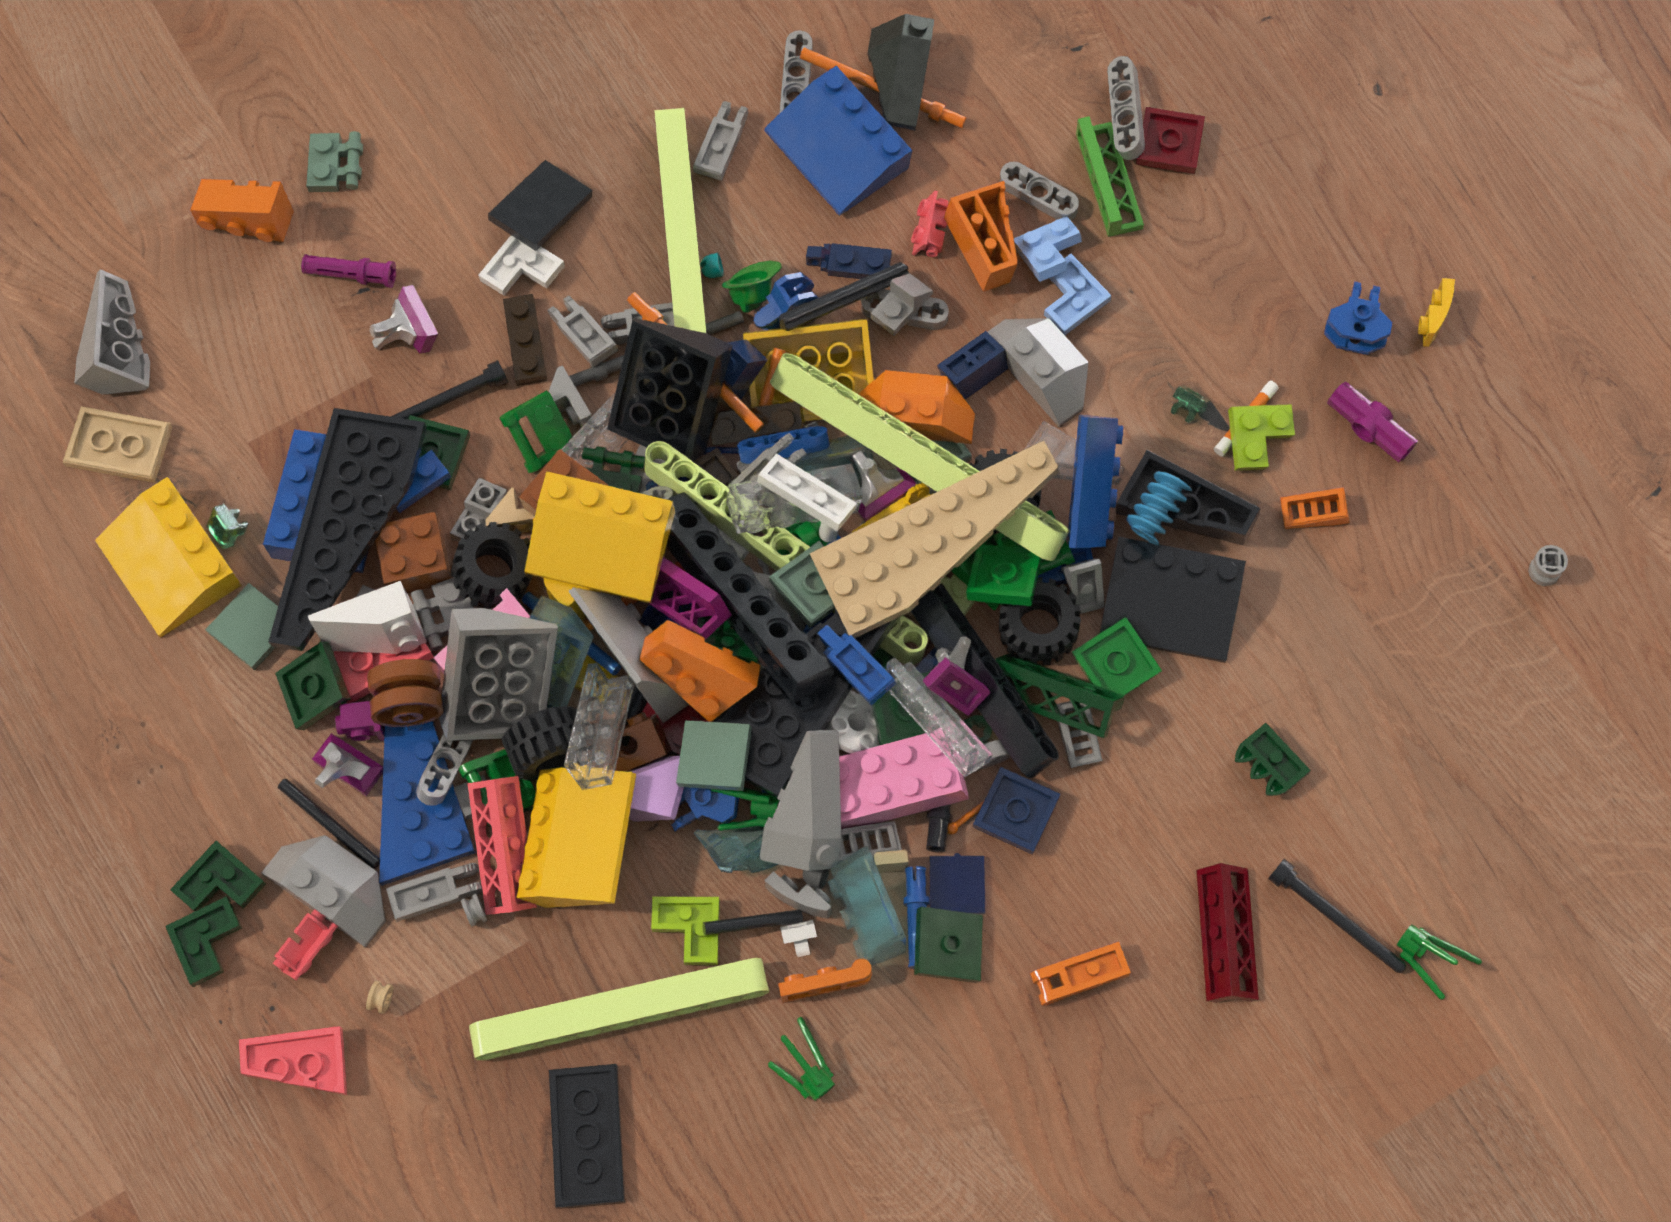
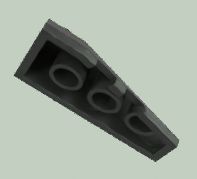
M903 14L871 29L867 55L869 62L872 63L874 82H877L880 93L879 101L882 113L890 126L916 130L935 19Z

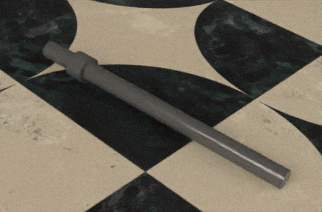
M738 311L706 323V333L712 335L744 323L741 312ZM624 355L604 363L602 361L595 367L590 365L591 368L569 377L575 387L594 379L596 382L606 379L608 374L621 370Z

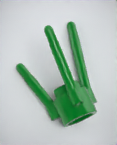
M745 787L743 791L711 789L713 792L752 801L751 815H757V819L718 825V830L720 831L754 826L764 827L768 817L773 818L780 802L779 799L769 793Z
M1413 924L1408 927L1396 945L1403 950L1400 957L1412 966L1440 1000H1443L1445 995L1416 961L1415 955L1421 959L1429 950L1451 964L1457 965L1458 960L1441 949L1443 948L1477 965L1482 963L1480 958L1431 935L1423 928H1417Z
M799 1017L797 1022L819 1068L816 1065L811 1068L786 1035L781 1036V1041L805 1071L800 1077L804 1083H800L772 1061L768 1063V1067L796 1088L804 1099L811 1096L814 1101H817L836 1085L831 1079L834 1074L827 1067L803 1017Z

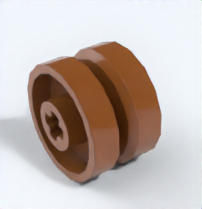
M402 659L389 661L369 670L367 674L368 691L374 696L369 702L370 714L374 723L390 727H407L431 722L443 714V698L441 693L437 691L441 685L440 670L437 664L421 659Z

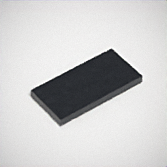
M617 1064L549 1070L555 1208L625 1203Z

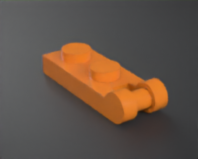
M1116 942L1040 968L1030 973L1033 984H1037L1041 994L1038 997L1041 1005L1046 1006L1072 995L1130 976L1131 972L1120 943ZM1059 975L1062 986L1053 989L1050 979Z
M857 959L852 964V967L837 970V967L832 966L818 970L817 975L805 978L804 974L787 976L784 978L785 982L778 983L782 1003L866 985L871 981L872 967L868 960Z

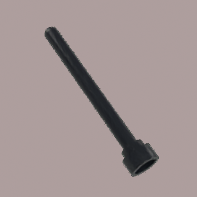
M496 360L487 364L488 368L482 370L483 374L390 417L409 419L410 415L420 417L484 386L490 385L492 387L496 385L499 387L508 383V380L499 361Z
M1285 858L1269 876L1268 880L1277 887L1281 885L1285 889L1287 887L1292 889L1397 973H1403L1406 970V963L1300 880L1296 876L1298 873L1293 870L1295 866Z

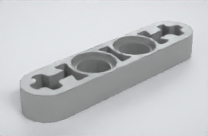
M794 31L786 39L779 114L791 103L787 99L788 94L791 92L801 93L810 84L812 63L800 59V56H796L797 42H803L801 51L804 47L813 51L812 38L805 31ZM794 66H800L805 69V73L795 77L789 73V70Z
M1120 56L1110 62L1107 70L1114 145L1123 159L1133 160L1138 158L1145 149L1138 71L1129 57ZM1122 69H1124L1123 75L1125 80H1122L1119 76L1122 73ZM1132 91L1128 99L1124 101L1118 100L1122 92ZM1134 115L1133 120L1129 124L1120 125L1125 116ZM1126 135H1130L1133 140L1130 144L1131 147H1128L1129 140Z

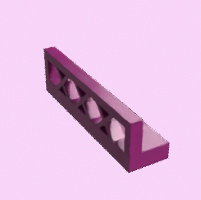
M663 557L652 600L649 604L682 627L704 637L706 640L732 614L717 592ZM674 590L673 598L660 600L661 593ZM692 603L690 611L679 613L680 605ZM712 616L701 628L697 626L698 618Z

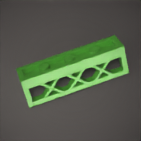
M1090 116L1079 118L1076 136L1108 237L1142 230L1144 223L1123 158L1114 145L1112 123L1108 122L1092 126ZM1107 134L1109 142L1105 148L1098 145L1096 135ZM1104 157L1116 163L1117 168L1113 174L1107 172L1103 160ZM1112 183L1124 188L1125 194L1121 200L1115 198L1111 186ZM1120 209L1131 213L1134 222L1122 224Z

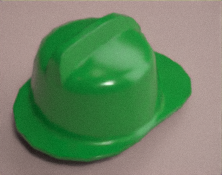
M769 260L749 265L724 282L722 287L728 288L734 304L740 305L744 313L751 312L767 301L766 297L771 294L772 278L782 268L781 263Z

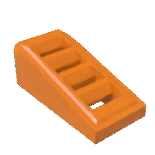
M1344 487L1280 497L1285 529L1334 526L1350 523ZM1330 502H1337L1338 512L1332 513ZM1317 503H1324L1325 514L1319 515ZM1304 504H1311L1312 516L1306 517ZM1291 505H1298V519H1293Z

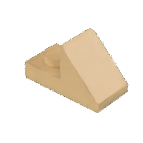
M511 488L485 522L486 527H488L489 522H497V527H502L503 523L510 525L509 530L513 532L516 528L521 532H529L533 529V518L535 516L524 508H518L515 490Z

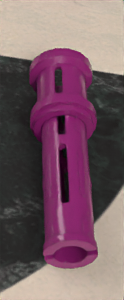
M305 254L301 262L303 274L355 279L362 285L377 283L384 284L386 288H392L396 279V264L394 261L380 263L372 262L370 258L351 261Z

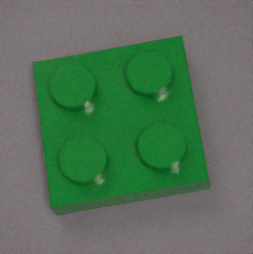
M982 544L976 550L966 590L967 600L1031 606L1042 558L1026 548Z
M1126 617L1071 653L1091 684L1126 696L1162 672Z

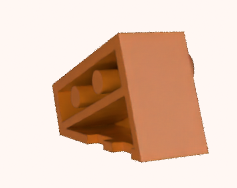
M201 179L190 209L196 223L206 230H225L235 236H243L245 234L257 237L264 242H272L273 240L284 242L294 213L280 181H273L271 187L259 186L258 181H248L247 186L235 185L233 180Z
M1004 181L950 198L944 215L951 233L983 292L1010 283L1018 264L1013 231L1010 230L1008 218L1010 213L1005 200L1004 192L1006 188Z
M667 620L645 637L639 660L708 722L714 720L757 687L761 665L753 661L747 663L733 656V651L725 647L721 650L704 642V637Z

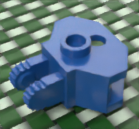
M801 272L784 275L774 283L771 294L766 297L769 303L761 308L759 312L757 311L755 317H753L754 324L763 330L781 329L778 319L781 314L819 298L812 292L814 288L812 280Z
M1354 281L1348 302L1331 309L1324 335L1338 349L1368 355L1386 346L1387 337L1391 333L1392 321L1379 309L1380 287L1373 285L1369 294V300L1359 298L1362 290L1361 283ZM1349 339L1360 340V342L1354 344Z
M684 787L679 806L687 802L692 811L677 818L671 826L674 831H677L697 819L701 821L706 817L723 824L729 823L737 818L740 798L715 793L711 789Z

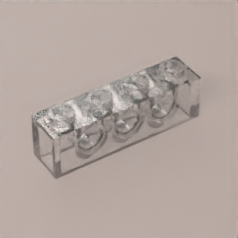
M852 464L806 471L856 502V509L853 514L858 512L863 493ZM757 480L730 484L726 504L736 534L745 532L752 534L773 527L786 528L795 523L807 521L811 523L819 522L818 519L761 485Z

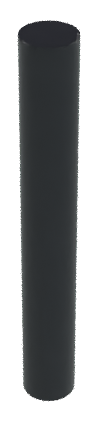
M801 909L708 921L703 922L704 935H713L803 922V914Z

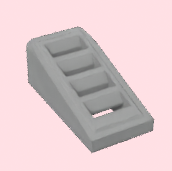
M1071 701L1056 704L1060 713L1065 714L1066 712L1075 711ZM1080 703L1082 708L1087 706L1085 704ZM1089 708L1084 713L1089 723L1094 725L1091 709ZM1057 721L1070 768L1102 761L1096 735L1080 729L1069 732L1068 725ZM1088 735L1089 741L1072 744L1071 738ZM1091 747V754L1075 757V750Z
M895 821L841 829L838 868L872 861L876 852L902 850ZM886 831L888 832L891 847L887 848L884 847L881 834ZM875 834L878 849L872 850L869 835ZM862 837L865 851L859 852L856 838ZM847 840L850 841L852 853L848 854L845 852L843 841Z

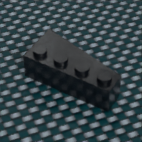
M1146 450L1116 503V514L1127 517L1131 514L1137 515L1133 508L1135 504H1143L1140 499L1142 493L1151 494L1147 489V485L1150 482L1157 483L1154 479V474L1158 471L1165 472L1181 479L1192 491L1182 489L1181 493L1186 497V502L1175 500L1174 503L1180 509L1179 513L1168 511L1167 514L1173 522L1172 524L1161 522V525L1244 545L1258 520L1260 507Z

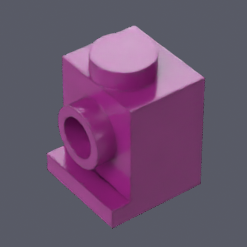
M370 701L340 704V715L335 718L337 734H345L347 739L351 738L353 741H366L371 736H377L380 741H384L385 726L372 721Z

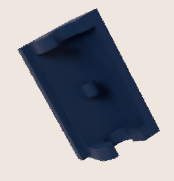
M987 331L937 365L941 376H948L965 400L1008 370L1005 349Z

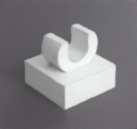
M813 920L780 927L784 944L794 942L797 957L810 955L807 939L817 937Z

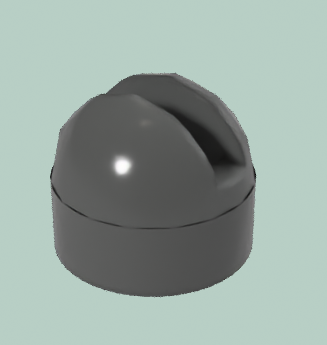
M830 869L803 870V879L810 887H818L822 890L828 880Z

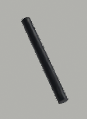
M285 778L279 783L278 789L363 862L373 869L380 864V858L288 779Z

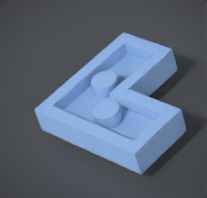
M1068 216L1014 238L1015 250L1040 282L1067 271L1066 260L1059 251L1082 242L1079 230Z
M1072 254L1064 258L1067 264V271L1049 278L1064 295L1044 310V316L1049 318L1064 335L1068 334L1111 300V295Z

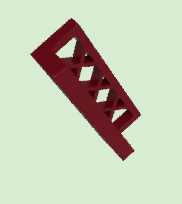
M1219 863L1198 869L1196 873L1206 1001L1213 1003L1230 999L1250 1002L1259 1000L1248 868ZM1231 875L1237 876V892L1232 886ZM1235 908L1240 914V924L1234 918ZM1237 941H1239L1243 949L1242 958L1237 952ZM1240 974L1245 979L1246 991L1240 990Z

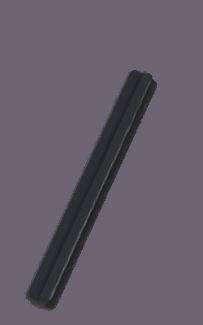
M899 262L789 310L779 316L780 327L786 331L793 330L888 288L892 279L909 274V268L906 264Z

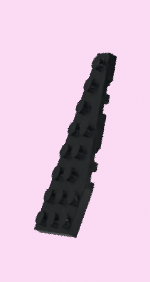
M339 408L333 409L268 642L271 646L297 651L304 650L316 632L309 621L308 615L333 606L379 536L381 530L411 487L427 430L425 422Z
M837 610L823 624L820 622L807 633L812 646L819 654L824 655L823 652L827 647L820 641V636L817 633L826 625L839 637L844 633L849 636ZM898 618L855 639L873 657ZM830 663L827 687L795 703L764 668L759 672L757 687L714 720V722L751 725L752 731L745 780L776 798L781 788L786 789L793 773L791 765L806 732L825 730L853 688Z

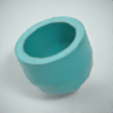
M718 252L709 254L701 260V273L708 278L724 276L723 264Z

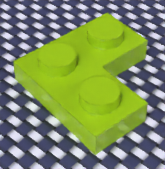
M1292 404L1236 406L1228 409L1235 471L1264 470L1268 468L1266 439L1291 438L1295 435Z
M652 896L651 930L652 932H685L684 965H718L719 934L704 935L703 922L719 920L720 899L719 897Z

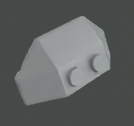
M1049 318L1005 319L988 331L1005 349L1008 370L1058 427L1083 410L1089 362Z
M326 835L282 846L261 872L265 877L307 907L321 913L325 919L336 924L338 929L365 948L386 922L378 872Z

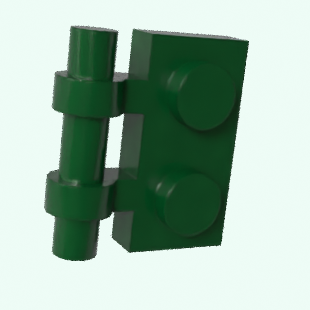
M596 446L595 449L583 448L582 459L594 461L593 467H585L611 487L640 493L642 476L631 473L633 467L645 468V456L635 455L633 451L624 450L623 453L607 451L606 447ZM605 463L621 465L620 472L604 470Z

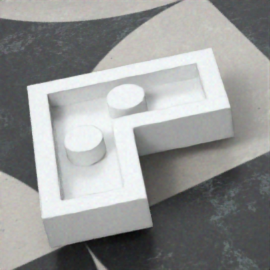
M511 235L478 276L481 282L505 296L522 274L547 289L565 265L562 259L543 247L535 251Z

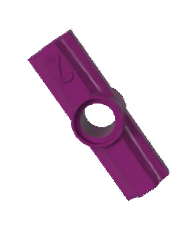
M1342 383L1328 399L1327 404L1351 423L1353 431L1360 439L1368 443L1374 442L1398 463L1403 461L1416 446L1418 440L1393 421V415L1385 405L1377 401L1370 402L1349 383Z

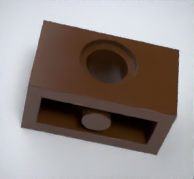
M642 712L627 719L629 725L617 729L614 724L597 732L599 737L591 745L602 770L626 772L667 755L671 747L656 713L647 717L645 712ZM631 736L635 738L638 744L637 750L632 751L625 748L623 737Z

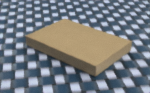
M81 406L63 463L66 467L155 483L172 425L169 422Z

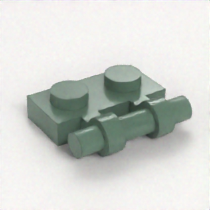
M350 132L349 141L343 144L340 133L310 134L306 185L309 192H339V181H346L347 189L355 190L358 188V180L361 179L362 175L359 159L363 155V144L361 143V134L359 132ZM341 157H348L347 165L340 167Z

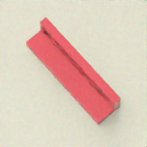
M519 776L467 783L485 914L508 913L537 908L536 904L517 898L519 878L523 865L525 845L527 843ZM485 787L488 798L486 806L482 803L480 788ZM487 822L492 826L491 838L486 834ZM492 855L495 857L497 862V869L495 872L491 868L490 863ZM496 889L501 892L502 906H496Z

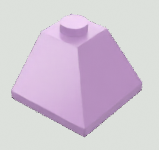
M680 756L660 757L626 771L636 774L629 815L630 820L635 822L675 820L684 787H678L676 784Z

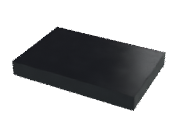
M544 160L488 213V220L537 251L592 197L593 190Z

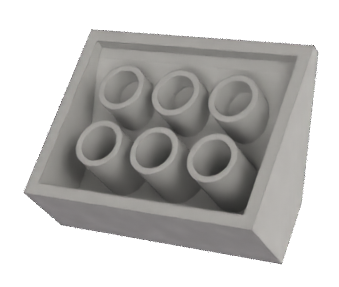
M575 587L569 590V593L598 635L663 723L689 705L639 660L644 639L653 631L649 625L642 628L638 622L642 619V616L632 603L626 606L621 598L615 595Z
M486 608L452 609L442 688L444 712L439 717L446 741L499 739L519 720L547 708L558 630L556 624Z

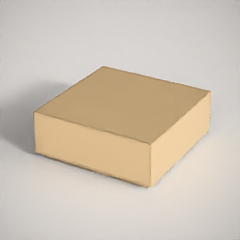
M907 851L876 852L874 854L875 873L905 871V868L908 867Z

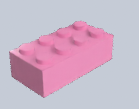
M948 727L839 756L841 829L877 824L969 799L955 737Z

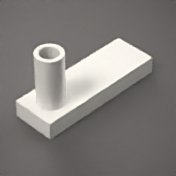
M778 454L758 474V483L821 521L819 537L825 542H832L837 538L839 529L856 509V502Z

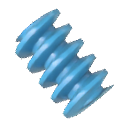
M1160 471L1154 474V479L1157 483L1150 482L1147 485V489L1151 494L1142 493L1140 499L1143 504H1135L1133 510L1137 515L1131 514L1127 517V522L1131 526L1132 531L1155 545H1158L1159 541L1154 536V533L1164 535L1166 533V530L1161 526V522L1170 524L1173 522L1167 514L1168 511L1176 513L1180 511L1174 503L1175 500L1182 502L1187 500L1181 493L1182 489L1192 491L1181 479Z

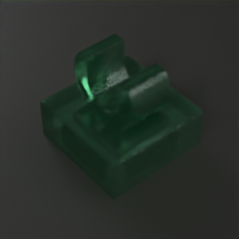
M1181 385L1178 386L1172 396L1179 401L1172 406L1171 413L1175 415L1182 406H1185L1189 411L1185 421L1189 423L1195 419L1197 412L1200 413L1206 410L1210 400L1189 387Z
M225 504L213 507L206 526L222 549L234 546L237 536L244 534L249 525L247 521L238 523L236 520L240 514L239 509H231L229 511Z

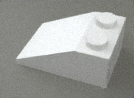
M401 581L308 615L309 621L322 642L330 643L332 651L398 654L403 651H412L419 645L427 643L417 612Z

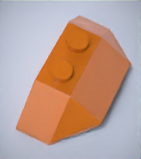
M885 370L858 394L930 440L972 444L975 413L948 376Z

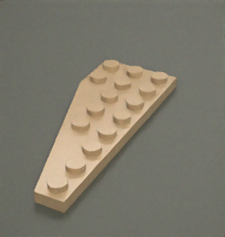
M1045 441L1033 445L810 553L849 636L859 637L913 610L926 593L930 590L933 591L941 583L940 580L954 567L960 566L994 534L993 531L1004 520L1008 521L1015 514V510L1029 497L1032 498L1059 473V468Z

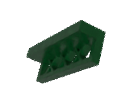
M1011 654L996 658V662L1005 675L1011 677L1017 692L1031 712L1101 738L1107 737L1113 714L1122 709L1125 696L1025 659H1020ZM1033 685L1039 687L1046 701L1040 704L1031 702L1025 689ZM1050 692L1055 693V694H1057V695H1055L1054 697H1052V695H1051ZM1062 696L1069 698L1075 712L1069 715L1060 713L1054 700ZM1080 703L1085 704L1087 706L1082 708ZM1093 707L1104 711L1100 727L1089 723L1084 713L1085 710Z

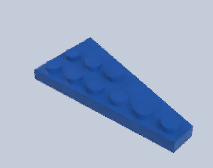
M433 721L407 727L385 726L379 874L381 886L476 853L453 783L444 801L435 806L422 803L416 794L419 780L439 743V737ZM440 758L436 761L440 768L449 770L445 758ZM434 778L428 791L434 793L440 780Z

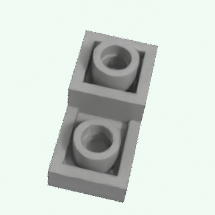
M478 478L464 501V511L450 532L451 539L459 542L461 538L464 539L465 533L468 530L472 529L475 531L476 525L482 523L486 528L485 520L507 494V489Z
M774 871L764 880L766 889L787 905L797 910L801 909L802 912L816 917L828 919L832 915V909L829 905L831 899L820 888L817 887L813 890L806 884L797 893L798 887L786 875L779 877Z

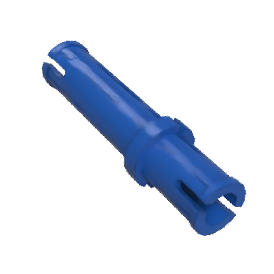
M913 866L905 868L907 896L903 898L904 906H907L909 969H914L917 908L930 905V897L926 896V867L916 866V880Z

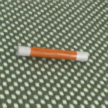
M1269 381L1249 406L1266 405L1279 389L1278 385L1273 381ZM1230 429L1214 447V451L1219 456L1223 457L1232 446Z

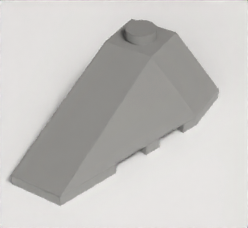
M101 269L96 275L76 358L74 383L102 395L146 390L149 387L150 360L148 354L143 353L140 341L143 339L141 329L136 328L133 317L136 310L128 281Z
M837 730L807 731L791 765L793 773L786 789L781 788L777 797L780 802L773 818L768 817L764 826L760 859L806 871L836 869L841 842L839 732Z

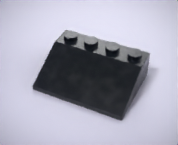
M637 318L633 319L607 430L646 448L653 442H665L692 462H695L706 452L733 345L707 333Z
M1118 537L1100 633L1126 617L1147 648L1226 663L1246 561Z

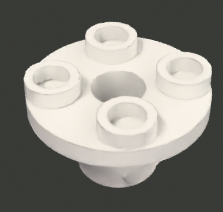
M850 691L826 730H837L839 732V749L847 753L880 746L872 706L861 694Z

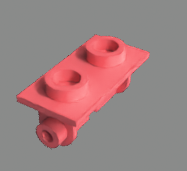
M936 190L927 199H922L918 206L917 216L920 217L919 223L914 229L911 242L914 243L912 252L914 256L920 250H924L927 256L937 257L938 253L942 251L945 232L936 229L935 226L942 229L946 228L947 223L944 215L948 201L943 198L936 200L938 193Z
M315 909L311 914L307 913L293 931L302 939L299 943H296L293 939L288 938L274 955L276 960L273 962V965L297 981L301 975L309 970L312 960L320 949L331 941L333 932L338 926L325 919Z

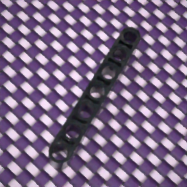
M940 583L933 591L930 590L926 593L911 612L937 650L947 648L952 653L960 637H967L971 640L964 670L986 685L991 692L977 708L1022 773L1029 778H1034L1059 758L1058 750L949 592Z

